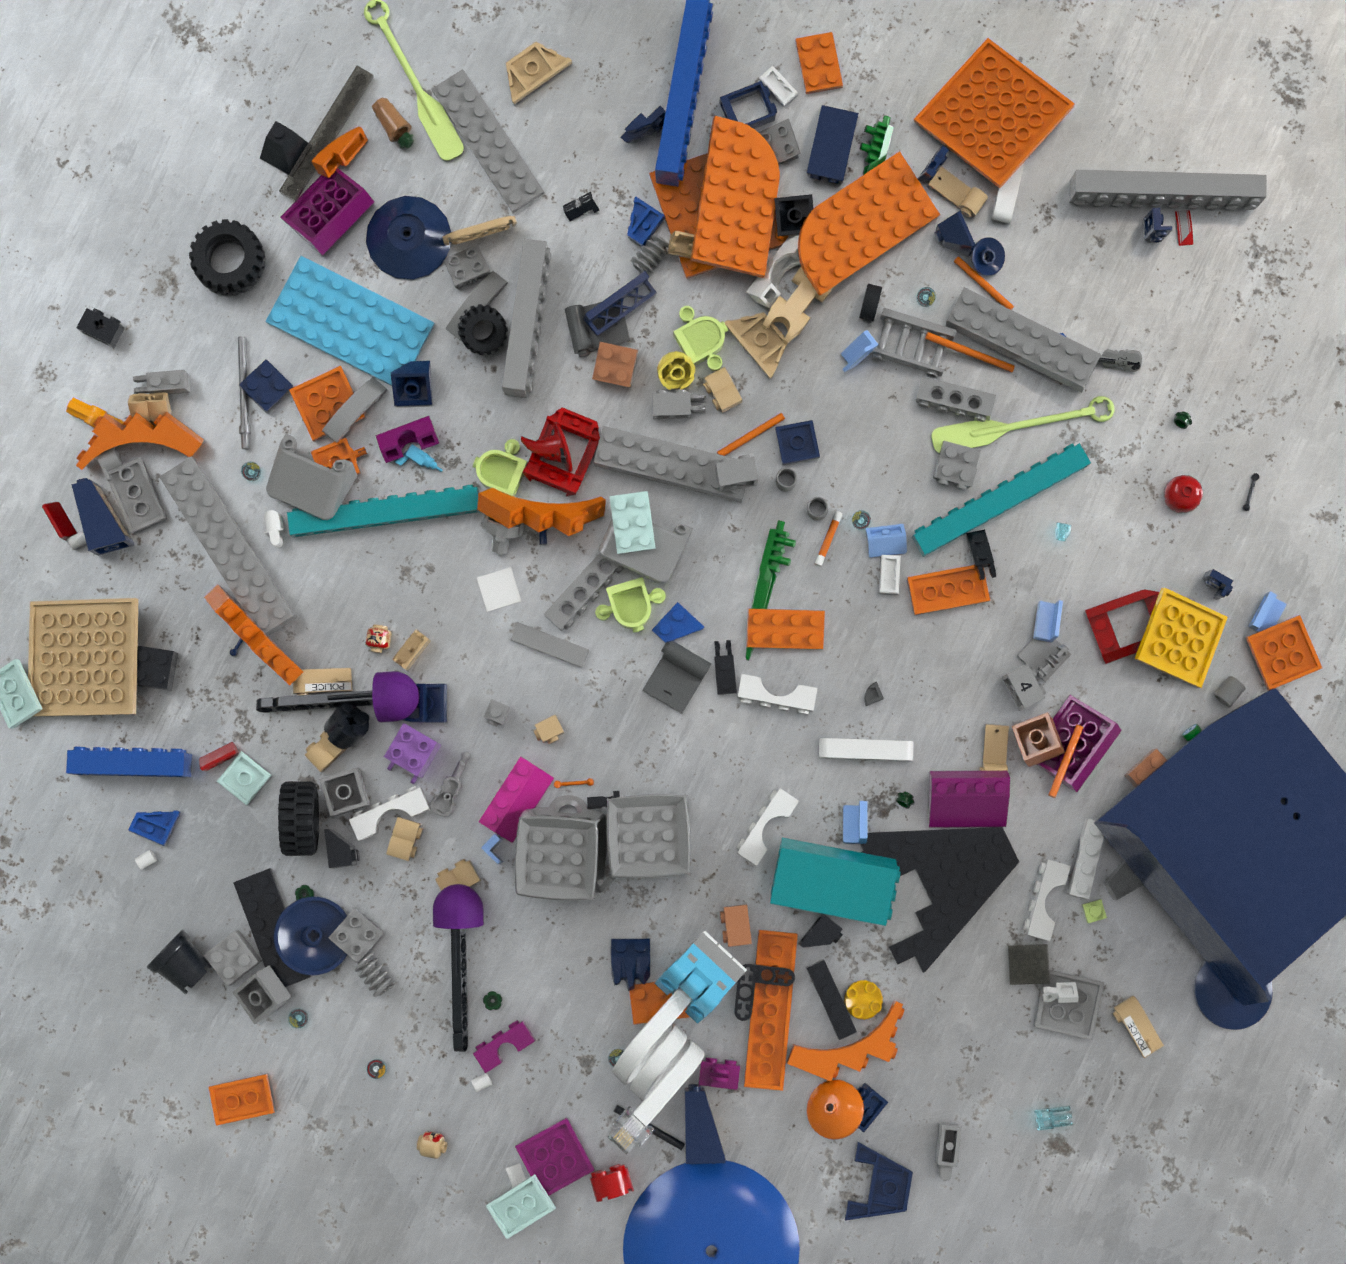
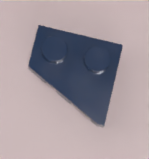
M942 146L937 150L917 178L921 183L927 180L931 181L937 173L936 169L938 166H942L948 158L946 154L949 151L946 147Z

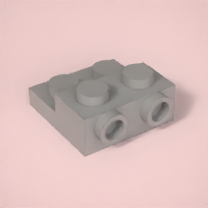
M943 441L933 478L938 479V483L948 485L951 482L955 483L957 488L967 490V487H972L981 450Z

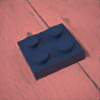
M266 359L239 384V387L267 413L289 392V389L293 388V385Z
M813 420L775 427L782 465L820 458Z

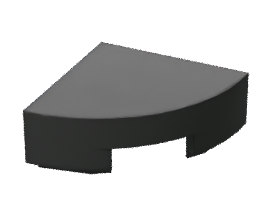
M877 681L871 684L865 693V706L884 699Z

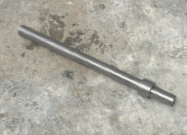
M244 336L238 337L239 384L247 377L246 340ZM239 387L241 419L239 434H241V448L249 449L251 429L250 425H248L247 394Z

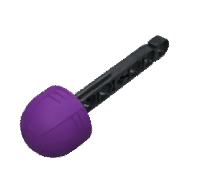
M396 671L376 672L371 691L259 698L256 700V711L269 713L337 708L343 703H350L355 707L373 705L378 722H395L407 718L416 709L419 701V692L415 682L404 673Z
M454 884L444 888L436 896L433 903V927L451 929L452 1021L454 1032L453 1049L455 1052H466L468 1048L466 929L484 925L483 903L480 896L472 888L462 884Z

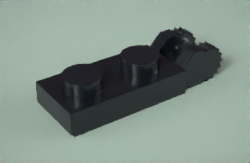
M985 529L966 533L969 550L979 579H985L983 571L985 567L989 568L991 577L995 578L994 560Z
M726 640L727 655L720 656L719 641H714L717 695L735 694L737 690L731 640Z

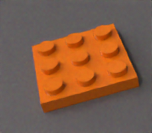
M341 366L289 389L313 442L327 436L322 432L323 428L339 408L354 394ZM362 414L355 422L364 419V414Z
M1300 615L1245 637L1267 690L1277 688L1322 669V665Z

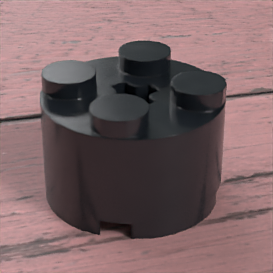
M343 703L336 708L326 721L324 731L325 733L327 732L328 740L334 746L340 749L354 748L368 732L370 717L366 712L350 703Z

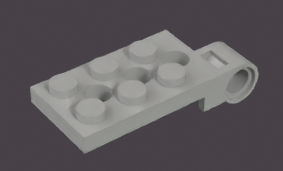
M115 447L97 456L99 465L111 486L131 534L167 519L141 458L123 464ZM130 469L131 477L123 479V471ZM134 486L138 487L139 493L136 496H130V489ZM139 504L146 505V511L142 514L137 512Z

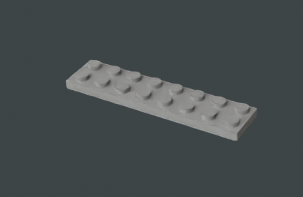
M463 69L432 88V92L512 213L544 194L543 189Z

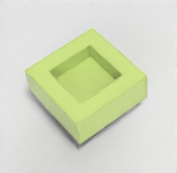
M1101 899L1081 904L1087 923L1107 918Z

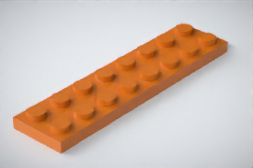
M759 930L755 965L788 968L794 972L798 934ZM765 969L761 973L762 979L766 981L770 980L773 976L769 969ZM775 970L776 977L774 982H778V978L784 979V983L792 979L788 972H785L784 975H779V970ZM755 983L744 1087L783 1091L793 984L790 986Z

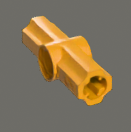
M74 397L69 401L66 410L70 415L83 420L84 423L94 428L93 423L99 415L103 417L105 413L108 414L103 409L94 405L90 406ZM111 416V417H113L115 420H117L119 423H121L123 426H125V425L123 424L124 421H122V420H120V419H118V418H116V417H114V416Z

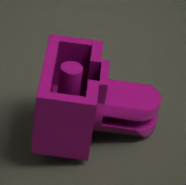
M706 1057L700 1065L698 1085L738 1090L740 1065L736 1064L737 1061L725 1059V1063L717 1062V1058Z

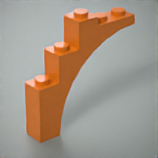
M137 412L133 417L131 415L127 417L123 423L125 426L105 413L103 417L99 415L94 421L93 425L95 428L92 432L96 435H93L87 443L90 445L87 451L83 449L76 457L79 460L76 466L83 470L92 459L104 451L118 445L133 442L165 445L191 457L202 445L204 439L168 412L163 416L160 414L153 422L156 426Z
M490 488L478 493L477 510L508 529L524 523L537 532L554 527L567 536H571L583 531L584 524L604 516L606 499L600 496L575 503H543L517 498L495 488Z
M217 584L204 597L212 609L247 643L251 650L287 684L291 685L303 673L302 669L255 624L222 587Z
M894 1000L888 1014L881 1023L867 1036L852 1044L825 1050L810 1049L793 1044L786 1063L832 1081V1078L836 1079L840 1069V1067H837L838 1063L860 1072L862 1068H866L869 1058L866 1057L867 1054L890 1062V1059L895 1058L898 1048H895L896 1043L889 1040L890 1037L894 1038L898 1027L895 1024L897 1019L901 1020L905 1010L902 1008L903 1004Z

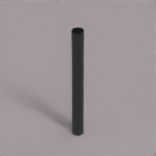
M619 1105L613 1111L625 1119L632 1115L631 1112ZM650 1123L645 1128L646 1131L682 1151L685 1145L682 1141Z

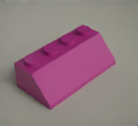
M520 756L480 818L479 823L513 843L517 837L521 813L526 809H534L554 778Z

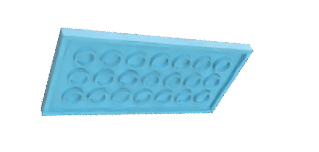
M300 256L265 321L267 324L391 386V372L411 361L417 360L435 325L433 321L303 256Z

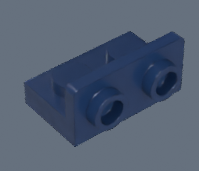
M1152 208L1143 218L1145 240L1159 243L1172 231V226H1161L1164 222V216L1161 214L1160 208Z
M1214 569L1205 572L1202 578L1209 587L1213 589L1218 588L1213 597L1216 600L1228 596L1233 589L1231 584L1234 580Z
M866 1083L858 1089L864 1104L863 1118L858 1127L862 1132L867 1130L888 1104L886 1099Z

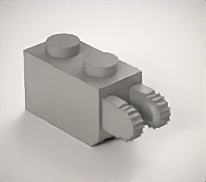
M185 370L148 372L146 375L133 377V382L147 383V387L134 388L135 394L165 392L170 395L190 393L189 374Z

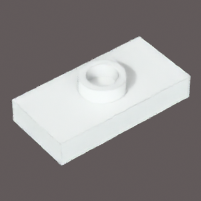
M773 66L759 77V81H762L763 85L768 87L769 92L783 107L798 95V92Z
M881 555L879 593L899 594L901 556Z

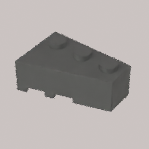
M1125 861L1104 881V885L1113 900H1118L1144 885Z

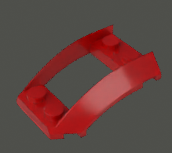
M562 407L553 415L547 416L539 439H545L546 436L553 434V423L556 421L561 429L588 439L589 442L575 474L541 461L542 457L533 452L526 468L523 470V474L530 482L532 479L565 492L567 497L576 495L596 451L600 436L597 421Z
M1143 589L1085 610L1105 664L1137 653L1141 643L1139 641L1120 648L1107 612L1144 600L1151 616L1159 592Z

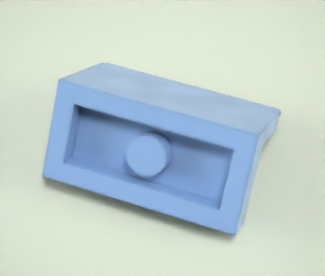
M868 330L859 335L841 353L848 363L842 369L844 372L856 367L879 345Z
M904 524L866 528L869 557L907 553V538Z
M1271 591L1266 593L1248 627L1259 632L1276 625L1286 607V603L1278 600L1275 593Z
M1059 600L1055 604L1044 601L1038 602L1033 639L1052 643L1058 638L1063 601Z
M860 801L859 806H843V843H867V801Z
M494 834L481 848L497 864H501L503 861L493 850L503 839L498 834Z

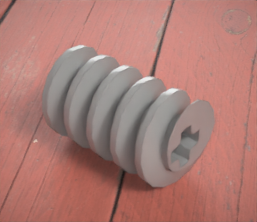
M653 234L651 236L652 241L647 240V246L641 247L642 252L638 251L636 253L637 257L631 258L633 266L640 273L646 270L652 272L653 270L650 265H658L655 259L662 261L663 258L660 254L667 255L665 248L669 247V243L662 237Z
M371 953L357 964L355 971L362 970L359 977H367L364 984L371 983L368 989L370 991L376 989L373 996L377 997L387 992L395 984L389 985L392 978H384L387 971L380 973L383 966H375L378 959L371 960L370 958L373 955Z

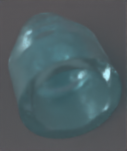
M1057 522L1055 528L1056 540L1066 541L1070 535L1072 525Z

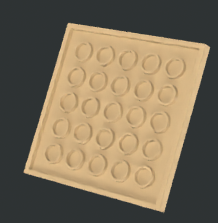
M139 599L30 601L28 679L43 708L32 717L136 715Z

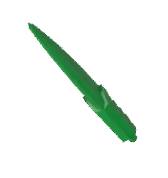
M884 116L883 121H878L874 124V127L865 126L864 132L871 134L872 139L869 141L870 145L861 143L859 148L868 153L864 162L869 163V165L864 167L863 175L886 159L894 127L889 125L891 119L889 116Z
M778 520L776 529H770L751 608H768L773 586L777 578L775 572H780V564L790 566L791 559L782 556L786 551L784 550L785 546L794 548L796 540L787 538L790 533L783 531L784 521ZM746 647V660L749 661L754 647Z

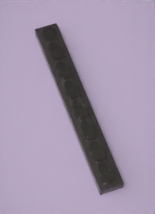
M359 66L355 67L281 186L279 192L282 195L297 202L316 171L311 161L320 151L336 139L372 81L373 74Z

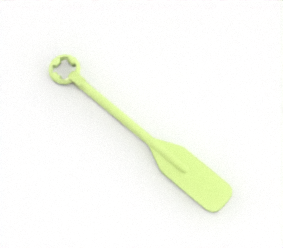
M382 0L369 1L364 7L365 19L371 24L380 26L417 94L419 119L440 158L444 161H450L460 156L464 151L463 143L443 106L423 91L386 22L389 17L388 5ZM376 4H381L383 12H386L384 17L380 16L377 20H372L370 12H367L369 7L372 8Z
M1098 396L1090 402L1087 408L1009 424L993 420H985V422L974 420L938 427L932 432V443L935 451L940 453L943 441L975 448L989 445L1012 430L1091 416L1098 422H1105L1113 416L1115 412L1114 404L1109 398ZM1104 400L1108 403L1107 407L1110 414L1109 416L1106 414L1100 415L1099 418L1095 415L1093 403H1103Z

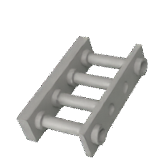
M883 308L880 319L884 320L885 324L878 343L879 345L869 355H873L872 358L883 361L885 359L927 372V375L931 377H941L944 369L939 368V364L945 347L937 345L931 365L920 362L927 342L925 336L927 332L953 341L956 330ZM898 324L902 326L903 330L895 354L884 351L892 325ZM914 329L920 331L921 336L914 358L910 359L902 355L909 333Z

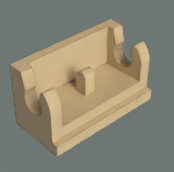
M674 231L670 235L667 254L691 259L694 234Z
M415 629L392 660L408 671L431 640Z

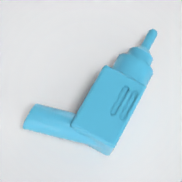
M413 444L403 454L404 457L394 461L401 466L410 459L421 467L425 466L428 469L436 468L440 472L443 471L437 466V463L434 461L435 459Z

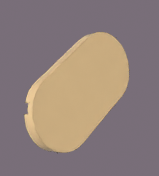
M515 216L494 219L451 232L443 236V241L445 245H450L449 242L455 245L505 231L510 228V224L515 226L517 221Z

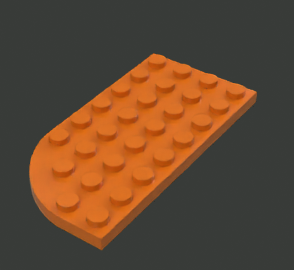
M718 116L713 118L691 261L763 278L766 272L775 212L774 198H777L780 171L776 156L765 138L755 129L742 122Z
M900 151L817 205L806 217L799 234L798 254L801 267L819 296L940 216L937 208Z

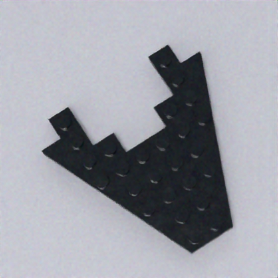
M1003 827L867 833V843L860 844L863 849L861 853L896 859L897 866H900V876L916 870L932 903L915 912L923 930L889 946V949L897 965L915 957L922 973L928 970L1019 863Z

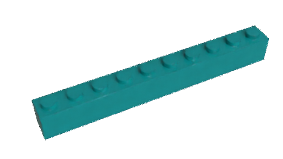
M1072 443L1063 448L1065 452L1059 455L1057 452L1050 455L1045 463L1041 464L1040 461L1030 467V471L1025 473L1023 470L1014 475V480L1010 482L1005 480L999 483L996 490L991 491V489H988L981 493L982 497L976 501L972 498L964 503L965 507L961 509L956 507L947 512V517L942 519L939 516L932 520V525L927 528L923 525L914 530L915 534L912 536V539L921 555L924 557L1089 466L1091 462L1081 444L1079 443L1074 446Z
M474 485L462 486V489L457 490L454 487L444 488L442 492L427 490L424 491L425 494L420 495L412 492L405 494V497L390 495L387 496V499L369 498L368 502L361 503L360 500L349 501V504L340 505L333 518L329 520H321L294 508L292 512H287L289 534L294 538L480 513L477 510L479 490Z

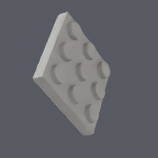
M1046 969L1034 1027L1092 1040L1104 982ZM1076 982L1079 996L1078 1002L1058 1003V998L1052 1002L1043 1001V987H1056V983Z

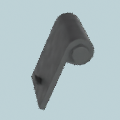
M599 303L588 306L573 305L565 308L574 354H578L580 357L587 356L591 351L599 349L600 342L613 345L630 342L625 317L599 336H596L583 318L588 311ZM610 308L608 316L616 318L619 316L620 309ZM597 318L592 323L599 330L604 326L605 319Z
M672 640L670 643L666 642L661 652L664 654L642 691L682 714L712 663Z

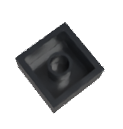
M138 646L137 686L172 691L178 653L170 650Z

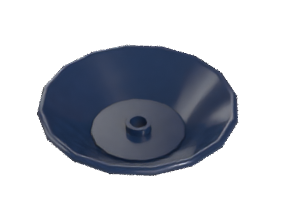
M402 196L387 201L375 211L367 226L366 245L370 258L381 271L394 278L414 280L431 274L443 264L450 251V245L444 244L443 236L451 233L447 217L436 204L422 197ZM405 232H410V236H404Z

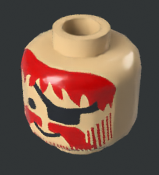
M373 624V627L367 630L365 645L371 648V652L382 653V650H387L390 647L392 633L388 630L387 626Z
M426 1131L423 1135L419 1136L417 1150H419L421 1156L438 1159L442 1153L446 1152L447 1142L444 1141L442 1134Z

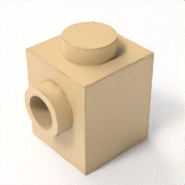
M556 715L535 724L536 729L533 730L538 741L542 739L543 743L548 742V744L559 740L558 736L564 734Z

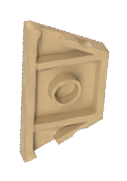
M534 42L506 62L512 103L516 104L571 65L572 60L557 54L552 49L545 48L544 45L538 42Z
M764 312L754 316L741 317V319L725 321L724 323L731 334L767 377L771 379L787 346L783 343L785 336L774 323L766 330L761 327L767 318Z

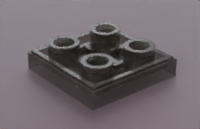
M1048 944L1008 946L1010 985L1050 984Z

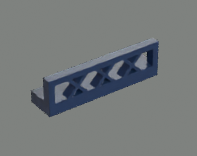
M646 271L584 315V321L596 336L602 334L656 295L657 292L649 283V275ZM642 285H645L650 291L646 296L638 295V288ZM624 298H635L634 305L631 307L623 306ZM609 309H620L619 316L616 318L609 317ZM597 318L605 319L604 326L599 330L592 323Z

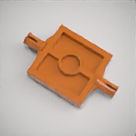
M345 437L340 439L338 443L333 442L313 450L311 454L314 462L329 469L332 468L337 460L344 459L353 463L358 475L361 472L357 465V457L365 455L367 452L365 447L354 451Z

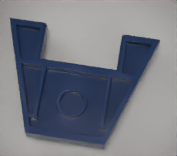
M857 1141L854 1161L873 1165L867 1203L848 1200L844 1220L906 1212L913 1172Z

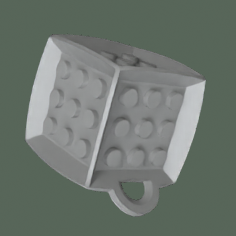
M646 794L606 799L607 847L611 874L598 888L599 891L603 893L616 878H656L683 874L691 875L689 872L690 828L686 794Z
M573 795L558 797L552 801L549 807L524 810L519 817L515 847L516 894L549 900L596 899L601 894L598 888L603 883L607 844L606 815L599 811L588 810L585 802ZM564 805H572L577 809V813L559 812V809Z

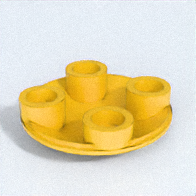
M856 981L845 992L844 1004L850 1015L857 1019H870L882 1009V993L870 981Z

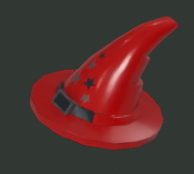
M557 421L553 423L554 434L546 436L545 439L534 441L521 436V442L528 450L547 460L564 464L569 473L573 471L568 445Z

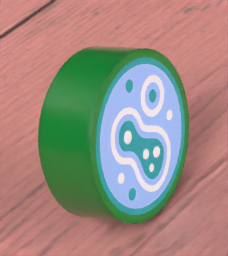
M1194 724L1182 736L1186 741H1190L1202 729L1198 724Z

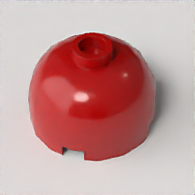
M1190 475L1174 477L1167 483L1164 489L1165 503L1176 513L1192 512L1200 505L1203 499V489L1200 482Z

